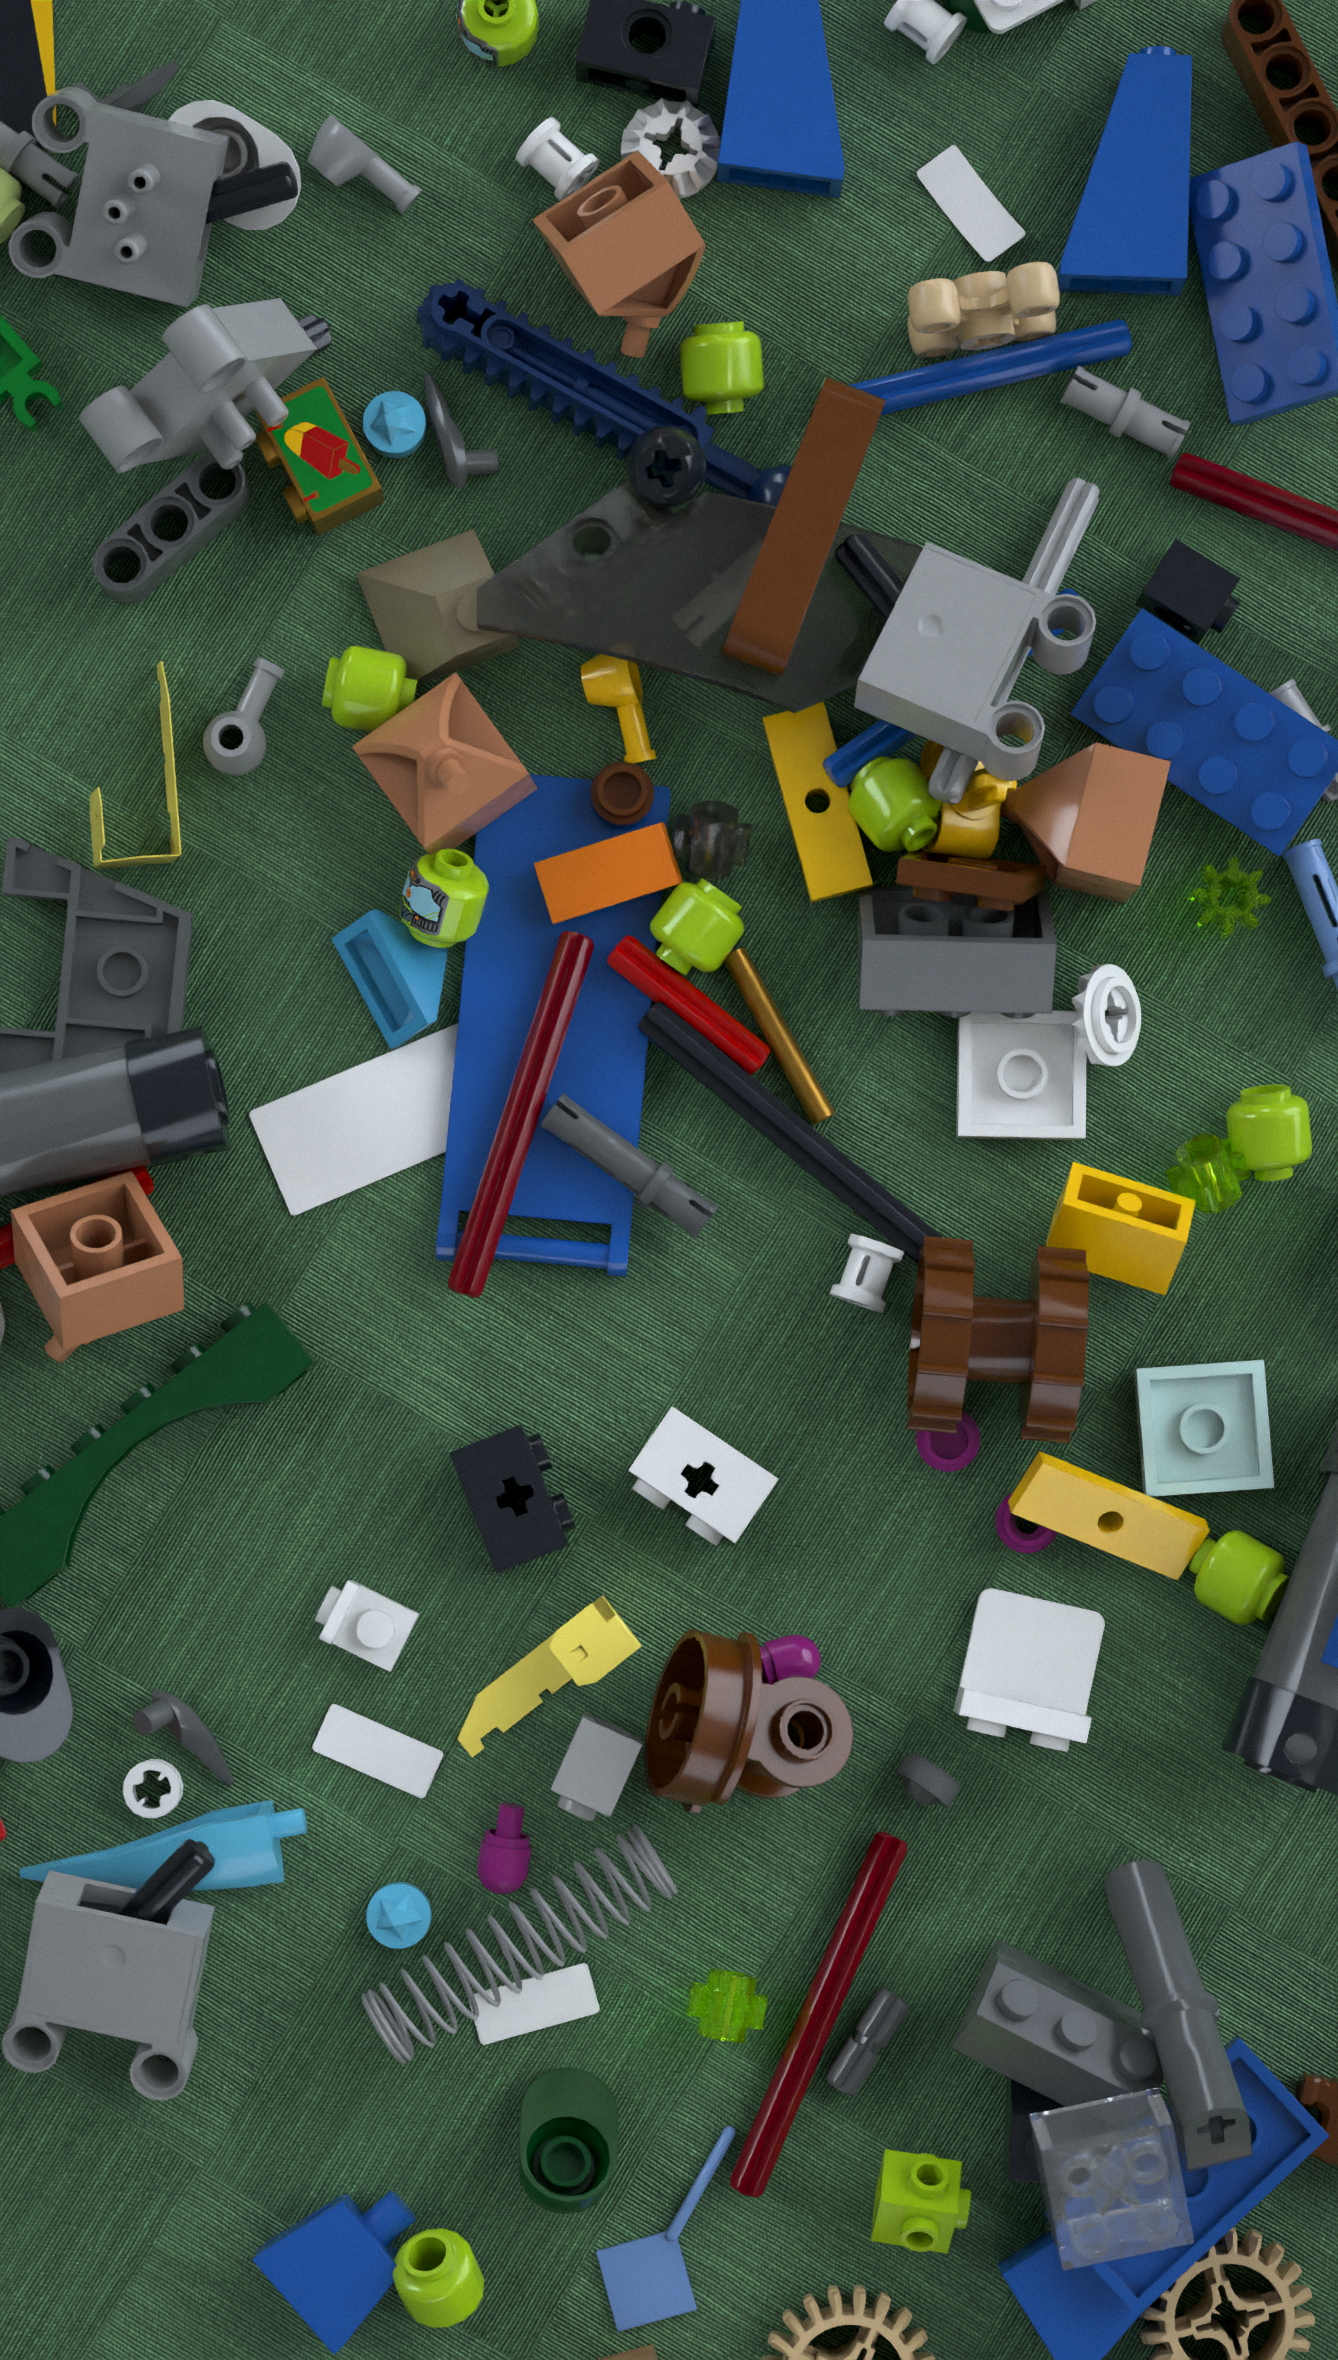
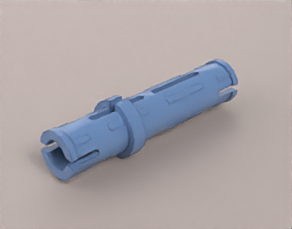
M1318 838L1294 846L1284 851L1282 856L1287 861L1305 912L1326 960V964L1321 967L1325 978H1333L1338 991V887L1322 850V843ZM1313 880L1316 881V884H1317L1318 889H1319V891H1320V894H1321V896H1322L1323 902H1324V904H1325V907H1326V909H1327V912H1328V914H1329V917H1330V919H1331V922H1332V924H1333V927L1331 926V923H1330V921H1329V918H1328V916H1327V913H1326V911H1325V908H1324V906H1323V903H1322V901H1321V898H1320V896H1319V893H1318V891H1317V888H1316L1315 883H1314Z

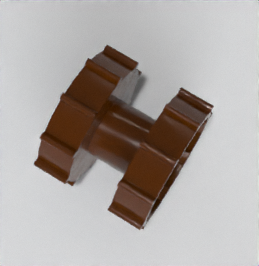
M924 1236L923 1247L919 1252L908 1354L907 1430L956 1434L957 1424L961 1421L966 1379L1019 1384L1018 1417L1021 1427L1020 1439L1069 1443L1070 1434L1076 1431V1419L1084 1382L1083 1373L1089 1326L1090 1271H1088L1086 1262V1250L1037 1246V1254L1034 1260L1031 1261L1026 1300L973 1296L975 1270L972 1250L973 1240Z

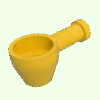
M629 643L615 645L581 665V679L587 701L592 705L617 708L626 750L625 762L634 764L656 759L655 750H651L643 714V690L635 654Z

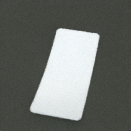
M951 145L917 171L918 178L940 208L986 262H991L1025 236L1024 229L992 194L956 145Z

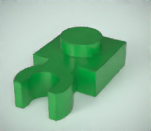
M0 315V404L11 396L13 399V410L20 424L28 431L34 433L39 427L34 418L28 414V407L33 400L44 398L57 411H60L64 405L57 390L51 384L31 378L44 366L41 360Z

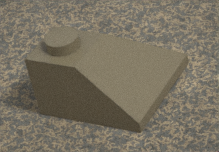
M474 529L356 573L385 651L403 656L407 664L406 678L418 680L417 686L519 648L516 628L495 574Z

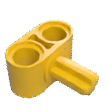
M928 739L922 751L920 769L930 780L945 746ZM979 761L961 801L955 805H949L942 801L941 816L936 823L938 831L934 838L921 849L924 852L976 859L989 858L995 850L999 837L1001 802L1005 801L1006 794L1016 791L1017 781H1006L996 778Z

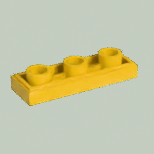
M824 702L763 717L762 723L811 903L871 888L873 882L857 822L849 812L847 786L844 788L837 787L823 768L822 763L824 759L837 751ZM814 794L822 795L827 799L829 807L822 813H813L806 807V799Z
M1041 1451L1038 1452L1008 1500L1010 1511L1014 1515L1177 1581L1210 1532L1204 1518Z

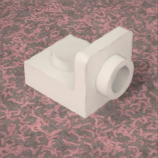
M348 1580L343 1590L334 1586L330 1588L315 1621L325 1625L319 1637L320 1640L329 1644L333 1643L391 1672L420 1613L353 1580Z

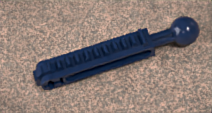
M456 279L455 283H447L441 286L434 284L429 288V294L424 299L423 305L418 306L416 324L420 325L421 335L423 336L422 345L426 349L432 348L436 353L441 354V360L445 362L453 357L463 361V372L466 374L471 373L475 369L486 374L485 384L489 387L497 381L508 387L506 396L511 399L518 394L529 398L528 408L532 411L541 406L552 411L550 421L555 424L563 418L573 423V434L578 436L585 430L593 434L596 447L601 448L606 443L611 444L617 448L616 458L621 461L628 456L631 445L637 438L654 427L674 426L687 431L699 442L706 456L707 473L704 482L745 505V515L751 528L762 539H765L791 471V465L784 464L761 471L713 444L712 440L715 429L704 423L706 408L700 406L690 415L682 411L683 399L677 397L671 403L659 398L660 388L654 386L649 391H646L637 386L639 376L632 374L625 379L616 374L617 364L611 361L607 365L602 366L593 361L594 351L588 349L583 354H580L571 349L573 339L566 337L559 342L550 337L551 327L545 324L541 328L536 329L528 324V314L522 312L517 317H514L507 313V302L500 300L495 305L484 300L485 290L480 287L475 290L470 286L464 285L463 280ZM456 315L464 318H458L453 325L446 323L452 322ZM659 450L660 459L651 464V468L659 471L661 475L665 476L667 483L672 484L673 474L682 469V464L679 458L669 459L665 450Z

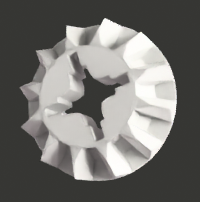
M661 98L657 103L645 109L638 108L633 119L623 130L621 159H625L638 150L668 180L677 197L682 199L699 192L713 178L718 167L720 136L711 121L710 115L704 114L693 107L688 100L675 102ZM679 127L681 147L689 150V153L686 156L675 154L672 161L667 163L665 171L661 170V148L654 145L653 141L655 142L656 139L666 141L670 133H674L675 128Z
M1113 964L1092 966L1089 974L1079 977L1078 988L1080 994L1072 998V1003L1076 1008V1018L1071 1025L1078 1027V1048L1087 1051L1091 1064L1119 1066L1130 1058L1138 1041L1141 1029L1140 1001L1131 979L1123 969ZM1105 1010H1109V1015L1105 1016Z

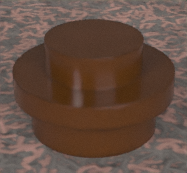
M628 762L610 764L604 767L593 780L591 786L593 808L604 821L612 825H633L641 821L651 810L654 801L653 783L649 775L635 764Z

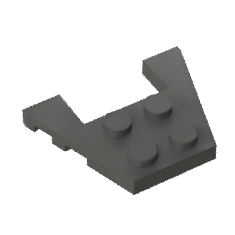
M7 837L2 894L5 897L68 902L55 1030L50 1032L0 1027V1073L121 1047L133 1040L183 1031L194 916L185 910L123 883L115 882L83 868L81 865L61 856L58 857L37 848L22 839Z

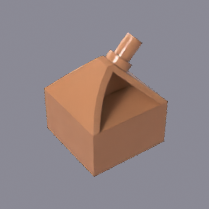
M637 150L532 219L569 281L598 316H622V319L627 321L620 352L628 356L644 358L651 329L659 327L661 317L671 313L686 293L701 263L706 244L668 180Z
M456 672L352 746L429 855L437 853L442 849H455L538 789L530 774Z
M1095 742L1024 785L1016 787V791L1006 794L1005 801L1001 802L1000 817H1008L1012 823L1020 825L1040 864L1047 866L1046 875L1052 885L1126 903L1141 884L1171 761Z
M132 1171L11 1210L15 1263L55 1334L46 1343L45 1350L57 1362L64 1363L81 1344H90L93 1340L184 1310L182 1256Z

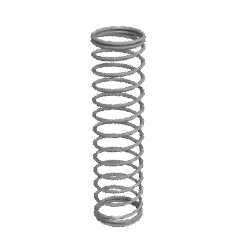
M633 1824L632 1828L628 1827L627 1834L636 1851L623 1835L617 1834L616 1840L640 1889L644 1902L629 1886L601 1848L595 1847V1855L613 1890L623 1917L606 1898L581 1863L577 1861L573 1863L575 1872L590 1900L602 1931L583 1910L559 1876L552 1874V1882L572 1921L580 1944L563 1926L537 1889H530V1894L550 1933L559 1958L543 1942L514 1902L509 1901V1909L527 1943L538 1973L520 1954L492 1915H487V1921L508 1962L516 1986L500 1970L473 1931L466 1928L465 1934L486 1974L495 2000L477 1982L451 1944L444 1942L443 1946L463 1984L473 2014L453 1993L428 1956H422V1961L446 2008L451 2027L433 2009L405 1969H401L400 1974L420 2011L430 2041L409 2020L384 1983L379 1982L378 1987L394 2017L374 1990L368 1989L367 1993L363 1992L361 1999L366 2012L395 2059L400 2064L406 2065L407 2061L411 2062L414 2058V2049L407 2028L423 2045L430 2048L435 2046V2032L427 2012L446 2032L455 2035L458 2028L457 2020L448 1997L467 2018L477 2021L479 2009L469 1982L488 2004L499 2007L501 2002L500 1993L489 1966L511 1991L520 1994L522 1991V1981L511 1953L532 1977L542 1980L544 1976L543 1966L531 1937L553 1963L563 1967L566 1961L565 1954L551 1921L577 1951L585 1953L587 1950L586 1939L572 1906L598 1937L607 1940L609 1935L608 1927L592 1890L616 1920L628 1926L630 1915L612 1874L632 1900L643 1911L650 1913L652 1908L651 1900L634 1861L664 1897L671 1899L672 1895L677 1896L678 1890L641 1828Z

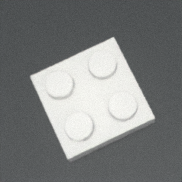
M1052 1011V1014L1035 1013L1032 1017L1024 1019L1009 1018L996 1012H971L967 1016L958 1017L956 1138L1084 1140L1086 1138L1087 1051L1078 1048V1027L1071 1025L1076 1018V1011Z

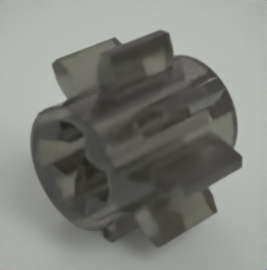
M702 801L692 806L690 816L684 814L677 816V826L674 829L672 848L675 857H686L685 868L691 875L707 880H718L731 874L733 864L743 867L746 865L751 824L738 823L739 814L733 806L720 801Z

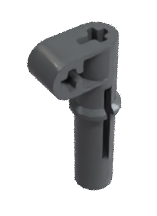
M1148 1860L1133 1861L1119 1866L1106 1877L1103 1890L1144 2010L1140 2017L1142 2033L1145 2039L1155 2043L1162 2065L1171 2123L1184 2167L1189 2173L1252 2156L1249 2117L1216 2024L1220 2017L1219 2005L1216 1997L1204 1989L1165 1870L1161 1864Z

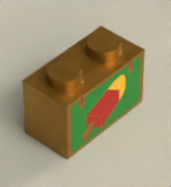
M324 377L280 398L289 410L288 417L277 426H268L256 410L263 430L256 433L255 441L268 467L271 469L281 464L291 485L281 491L298 524L309 519L316 534L319 536L385 502L382 488Z

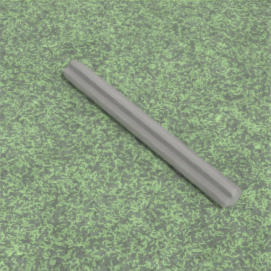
M1073 478L1068 481L1022 580L1023 583L1054 596L1056 595L1099 502L1098 496L1100 491L1094 483L1085 482L1080 478ZM1026 645L998 705L1007 701L1031 647ZM945 747L929 780V794L934 799L949 805L959 803L979 761Z

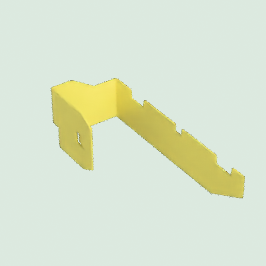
M162 661L157 665V678L160 681L161 693L160 717L163 753H165L166 762L164 769L168 813H170L171 855L136 856L103 861L101 849L105 846L103 810L100 788L97 787L90 795L93 863L96 869L121 868L145 864L172 863L181 855L170 698Z
M602 1595L477 1694L457 1738L458 1741L473 1758L484 1749L480 1740L495 1727H498L503 1733L543 1702L539 1694L545 1689H548L553 1694L571 1679L578 1686L596 1683L642 1646L605 1596Z

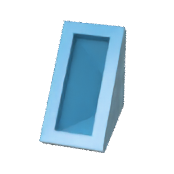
M378 909L367 912L331 938L391 1050L401 1046L437 1021L448 954L447 948L432 947L421 943L410 934V930L405 924Z

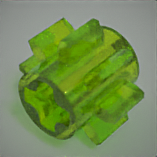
M1232 857L1228 861L1225 872L1220 875L1214 867L1207 864L1200 872L1209 886L1206 889L1198 888L1192 890L1188 895V899L1194 902H1202L1204 913L1199 917L1196 924L1200 927L1206 925L1211 920L1215 924L1221 925L1220 933L1222 939H1227L1232 934L1234 924L1239 921L1246 929L1253 931L1259 924L1257 918L1250 911L1253 907L1261 908L1271 902L1270 896L1258 894L1255 883L1263 874L1261 869L1253 871L1250 875L1239 871L1237 857ZM1233 887L1238 888L1243 895L1237 902L1238 908L1234 905L1227 907L1225 910L1221 908L1217 903V899L1223 893L1221 888L1225 891L1231 890Z
M1200 1134L1184 1141L1178 1150L1174 1152L1179 1166L1166 1170V1176L1173 1193L1196 1200L1195 1207L1204 1213H1216L1231 1207L1243 1195L1238 1181L1251 1177V1173L1246 1167L1243 1151L1231 1152V1140L1229 1137L1221 1140L1213 1134Z
M710 1968L707 1984L693 1981L687 2015L700 2017L697 2033L717 2040L745 2043L748 2027L762 2030L768 1999L766 1995L754 1993L757 1977L726 1969Z

